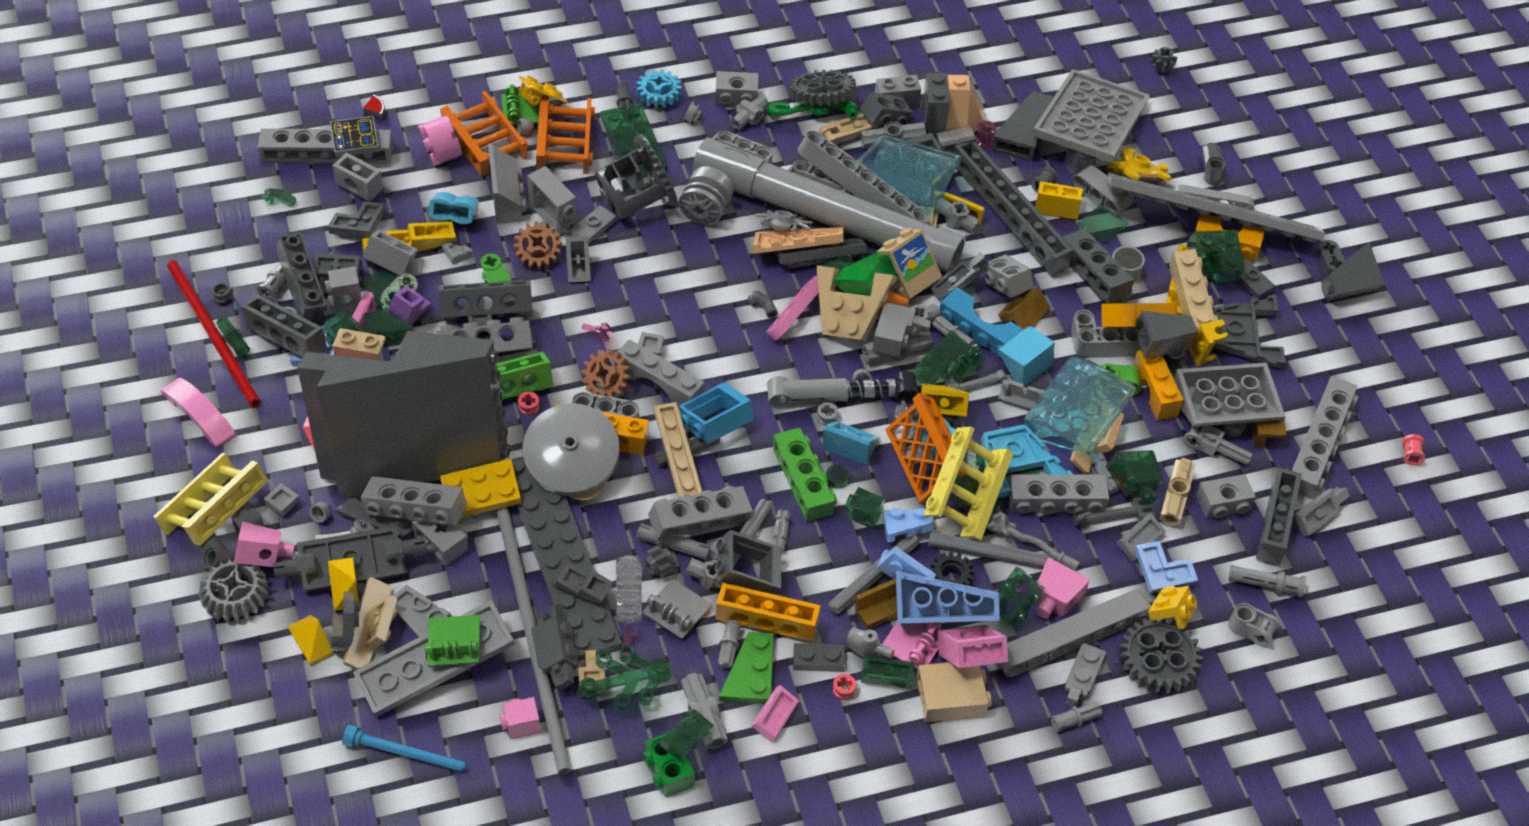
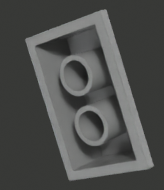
M490 145L488 148L496 223L522 221V212H526L525 199H520V196H524L523 183L518 182L522 180L521 167L516 166V159Z

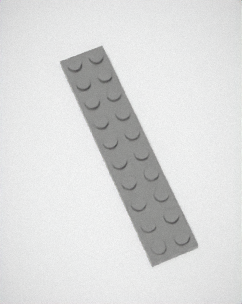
M1108 173L1106 182L1116 192L1125 193V190L1131 191L1133 196L1144 199L1148 195L1154 201L1162 204H1167L1168 201H1171L1178 208L1188 210L1189 206L1194 207L1198 213L1209 215L1210 212H1213L1218 218L1231 221V217H1233L1239 223L1247 226H1252L1253 223H1256L1263 230L1273 232L1275 228L1282 232L1281 234L1294 237L1295 234H1298L1303 240L1313 243L1316 242V239L1323 241L1325 236L1323 230L1313 225Z

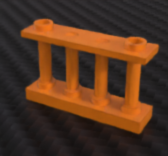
M486 91L482 92V104L460 113H453L448 106L440 108L441 117L448 116L462 152L481 177L489 174L488 164H490L489 153L482 152L481 147L507 138L511 144L499 149L507 154L517 151L523 160L527 158L526 149L528 148L526 139L519 135L498 108L496 100L493 97L491 98ZM485 111L490 116V118L468 127L460 123V121ZM495 124L500 129V131L478 140L472 139L470 136Z
M542 95L539 112L536 170L544 167L545 162L549 163V161L584 163L583 174H587L588 165L592 166L593 153H589L590 120H595V107H591L592 98H587L586 109L553 106V104H549V96ZM548 116L586 117V124L556 122L548 119ZM551 130L585 132V139L552 137L547 132H551ZM550 145L584 147V154L550 152L546 147H550Z

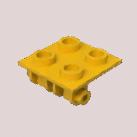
M530 76L526 78L518 77L522 81L519 92L531 105H537L543 94L565 103L568 102L562 96L563 93L556 90L557 87L549 83L542 85L538 83L537 79Z

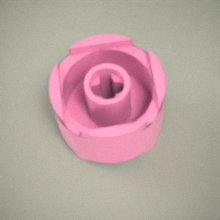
M442 116L418 125L422 137H426L423 143L427 152L432 151L429 155L434 166L462 155L459 141L454 134V129L448 116Z

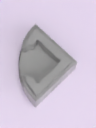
M453 243L442 245L443 252L452 264L472 256V250L465 245L459 246L453 245Z

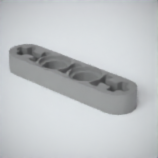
M1176 185L1172 188L1216 201L1226 200L1229 204L1233 205L1235 203V206L1239 207L1246 205V208L1254 210L1255 207L1254 200L1245 195L1188 185Z

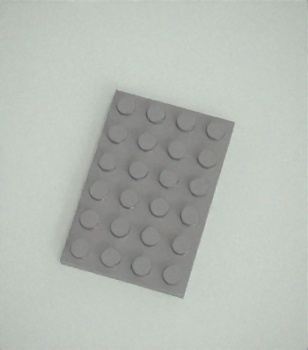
M1072 69L1037 122L1032 135L1041 140L1059 144L1061 147L1079 151L1081 154H1088L1102 161L1113 163L1147 105L1150 95Z

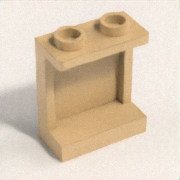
M341 328L333 343L334 355L383 361L382 348L385 343V337Z

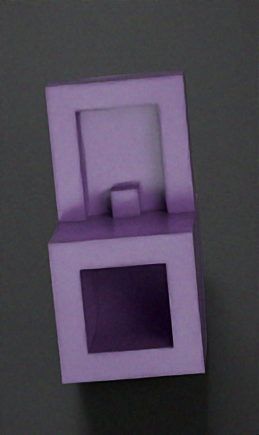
M406 286L394 294L388 313L410 328L415 324L419 316L429 310L431 302Z

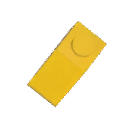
M921 385V394L933 398L941 414L967 416L969 392L941 385Z

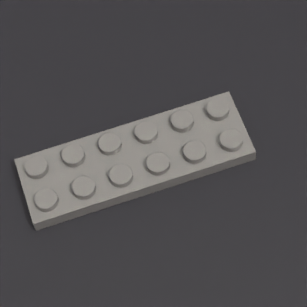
M492 600L461 615H480L479 663L515 645L513 637ZM427 633L353 671V674L375 717H378L479 663L427 666V654H425V644H428Z

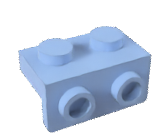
M898 547L893 548L891 551L886 549L882 553L877 566L878 569L893 579L896 578V571L929 578L935 577L934 572Z

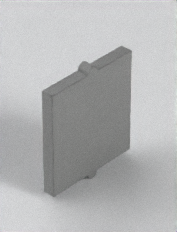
M971 126L939 132L937 133V138L942 147L974 140L975 135Z

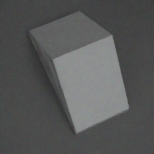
M588 236L566 237L568 282L591 281Z

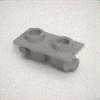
M1009 378L1008 380H1003L998 399L1042 413L1049 395L1044 392V389L1041 390L1031 386L1026 388L1024 384L1012 381Z

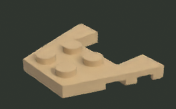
M817 266L822 334L831 337L866 341L879 316L877 312L882 303L886 302L889 296L887 293L891 285L895 284L897 276L875 273L871 296L835 292L836 284L833 281L838 276L839 269Z

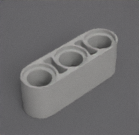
M1090 165L1073 177L1074 186L1083 188L1082 194L1109 215L1115 217L1133 204L1131 195L1126 190L1125 193L1113 191L1106 182L1107 175L1095 166Z
M587 392L577 393L572 398L573 404L587 405L600 412L639 418V406L631 400Z

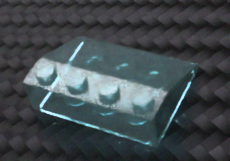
M883 134L857 161L912 202L919 203L925 207H933L942 198L961 160V155Z
M1071 355L1025 416L1024 421L1026 426L1042 442L1091 455L1135 394L1136 387L1091 360Z

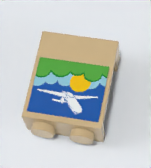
M912 228L902 230L897 238L884 242V246L877 250L878 255H889L902 285L895 289L894 292L904 298L911 299L940 279L942 275L922 229L912 230Z

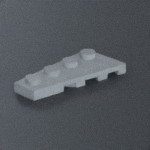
M408 585L392 595L397 598L395 605L397 609L396 614L418 638L428 633L429 618L452 617L449 611L436 606L430 599Z

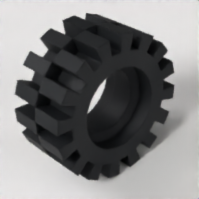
M945 552L941 553V557L937 555L930 567V570L935 573L934 579L971 587L975 570L973 569L972 562L968 563L969 558L965 556L962 559L961 553L953 556V552H949L948 556H946ZM954 571L961 578L958 580H948L942 576V573Z

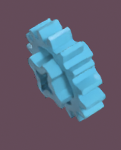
M654 69L652 74L645 72V77L640 76L637 82V97H640L641 102L647 101V106L654 104L655 108L658 105H662L665 108L667 103L673 105V100L678 101L679 95L682 94L681 80H678L677 75L671 76V71L664 73L663 69L660 72H656Z

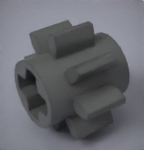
M1162 47L1159 50H1155L1150 63L1155 64L1154 69L1158 72L1165 73L1173 70L1178 57L1173 56L1174 51L1170 48Z
M655 546L647 550L649 556L644 558V565L649 574L660 575L662 578L671 573L670 567L674 565V559L667 548L662 549Z

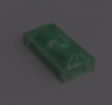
M864 655L861 683L912 689L915 662Z
M693 709L661 739L660 745L680 761L712 731L714 724Z

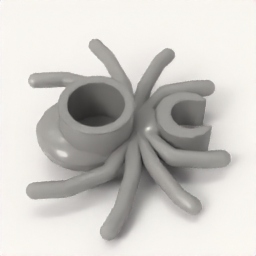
M767 210L768 214H755L756 217H763L760 221L761 224L771 221L772 228L779 232H785L790 228L794 232L797 229V225L810 230L811 228L807 225L813 224L812 221H804V216L797 218V213L793 215L789 211L780 210L773 213Z

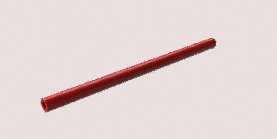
M176 260L168 262V270L249 406H258L261 402L178 262Z

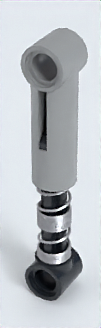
M910 371L899 372L893 379H886L884 382L870 379L863 380L862 383H859L857 380L854 383H849L846 378L788 380L783 376H776L767 381L769 405L777 409L788 407L791 403L847 401L849 396L851 398L853 396L874 398L875 395H881L882 397L883 395H888L889 397L896 398L900 403L914 402L912 398L918 394L916 375Z

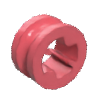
M533 392L522 393L518 398L519 411L524 415L537 413L539 410V397Z
M840 674L834 679L833 693L838 699H851L855 694L856 681L851 675ZM841 684H845L848 690H843V687H840Z

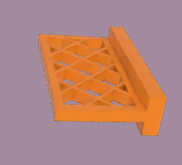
M918 393L912 398L914 404L890 424L885 431L919 503L925 504L936 484L940 466L943 465L952 442V435L934 399ZM918 411V423L911 424L913 415ZM900 426H904L901 439H899L894 431ZM910 427L916 428L913 441L907 440ZM923 429L928 431L926 443L920 442ZM907 443L912 444L910 457H906L904 453ZM919 445L925 446L922 459L916 458ZM932 447H935L937 450L935 461L929 460ZM915 461L921 462L918 475H915L913 472ZM928 463L934 464L931 477H925ZM959 470L957 475L963 477L966 474ZM924 480H929V488L925 493H923V482Z

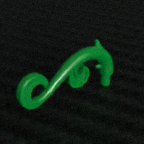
M849 100L845 102L839 101V104L832 102L831 105L823 103L822 106L819 104L811 106V103L792 108L788 103L773 102L767 106V113L772 116H785L809 110L811 114L825 115L832 108L846 112L847 116L854 119L857 117L858 108Z

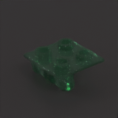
M951 330L921 360L952 386V384H961L986 358L980 353L982 348L978 344L970 345L956 332Z

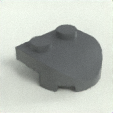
M344 592L343 615H333L332 651L347 650L353 642L354 627H359V601H354V592Z

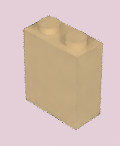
M950 662L918 666L916 680L925 723L986 717L987 709L991 707V694L985 690L984 684L987 681L985 669H981L980 666L958 668Z

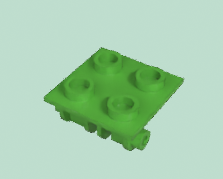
M508 85L505 89V94H501L503 114L512 125H517L519 118H527L533 124L539 123L540 102L537 105H531L518 93V88L515 85Z
M480 615L429 618L428 644H425L427 666L479 663Z

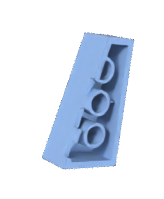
M896 571L898 624L1000 621L998 592Z

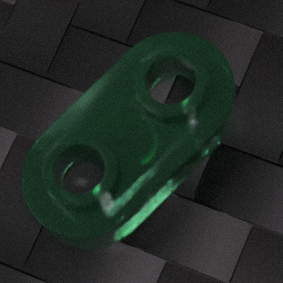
M407 273L399 275L381 294V307L388 312L392 301L389 297H393L394 294L406 286L417 292V279ZM403 282H409L410 284L405 285Z

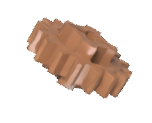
M535 221L533 227L527 223L526 230L520 228V236L515 235L514 237L515 242H517L513 244L514 250L517 251L515 253L516 258H521L522 265L528 262L529 269L537 265L538 270H541V265L543 264L549 268V261L556 263L557 258L555 255H561V250L559 249L562 247V241H559L560 234H553V226L547 229L546 222L539 226L538 222ZM549 240H551L553 244L552 250L548 246ZM524 241L526 242V245L528 246V247L526 248V251H524V249H523V243H524Z
M606 349V352L598 350V356L590 354L591 362L584 361L587 370H581V373L586 374V377L582 379L583 383H588L585 388L586 391H593L592 394L616 398L615 393L623 395L622 387L629 388L626 380L632 379V376L627 375V371L632 369L631 366L625 365L628 359L620 358L621 353L617 351L613 353L611 349ZM609 359L613 360L618 366H612ZM596 383H601L604 390L600 389Z

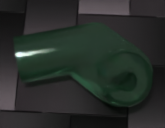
M267 188L262 195V200L270 204L273 203L274 198L290 207L296 203V197L283 189Z

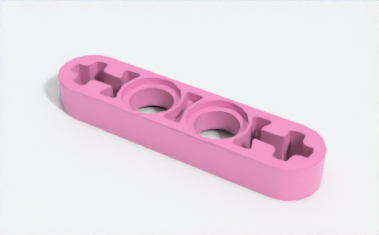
M814 276L804 285L766 331L774 341L788 330L819 292L817 276Z

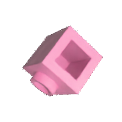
M534 697L514 699L503 704L504 714H500L502 730H508L509 739L540 732L539 716Z

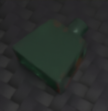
M1154 451L1116 452L1106 465V468L1123 494L1127 497L1140 496L1145 505L1155 502L1157 497L1154 492L1162 484L1163 478Z

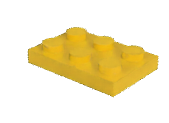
M511 459L440 476L442 485L463 488L467 506L461 518L522 503Z

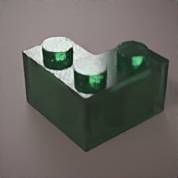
M1237 230L1195 231L1188 240V250L1196 249L1197 256L1201 257L1202 262L1212 263L1215 282L1237 281L1245 271Z

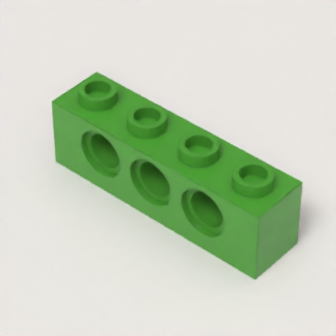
M544 352L497 363V370H500L501 373L499 386L503 390V399L519 397L524 392L542 391L554 386L550 361Z
M799 427L774 434L773 451L805 521L809 522L833 515L837 499L834 491L829 490L825 472L820 471L817 455L815 453L812 454L808 436H804Z

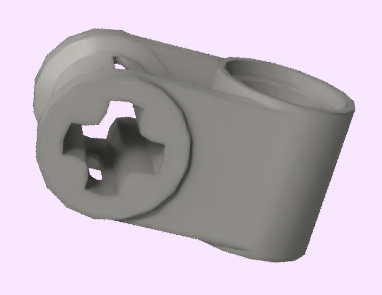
M1240 603L1235 607L1228 626L1235 634H1239L1259 646L1269 647L1273 642L1272 636L1274 632L1280 627V621L1275 616L1267 614L1250 604Z

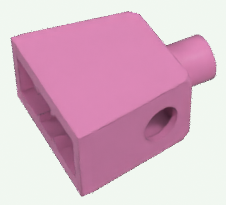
M242 522L234 563L274 567L273 562H276L277 557L292 559L294 544L280 542L281 532L278 530Z
M1048 557L1033 596V601L1038 604L1036 613L1042 618H1048L1052 612L1059 616H1065L1086 594L1090 579Z

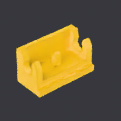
M1040 181L1035 208L1040 214L1077 220L1083 188Z
M1223 319L1199 326L1197 338L1193 340L1188 349L1197 367L1212 362L1216 355L1209 356L1213 346L1217 341L1224 340L1227 337L1228 333L1218 334L1219 330L1225 326Z

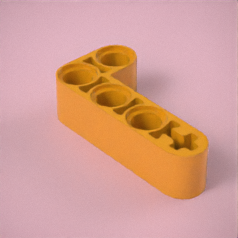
M1177 303L1101 304L1102 327L1136 326L1141 310L1177 315Z

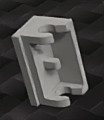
M378 229L370 236L362 257L403 277L407 269L409 270L418 249Z

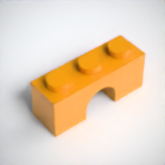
M1200 213L1191 245L1256 262L1265 230L1243 224L1240 232L1229 233L1221 227V218Z
M1142 350L1137 351L1133 365L1139 369L1140 385H1149V405L1156 420L1160 421L1179 417L1184 399L1163 356L1144 358Z

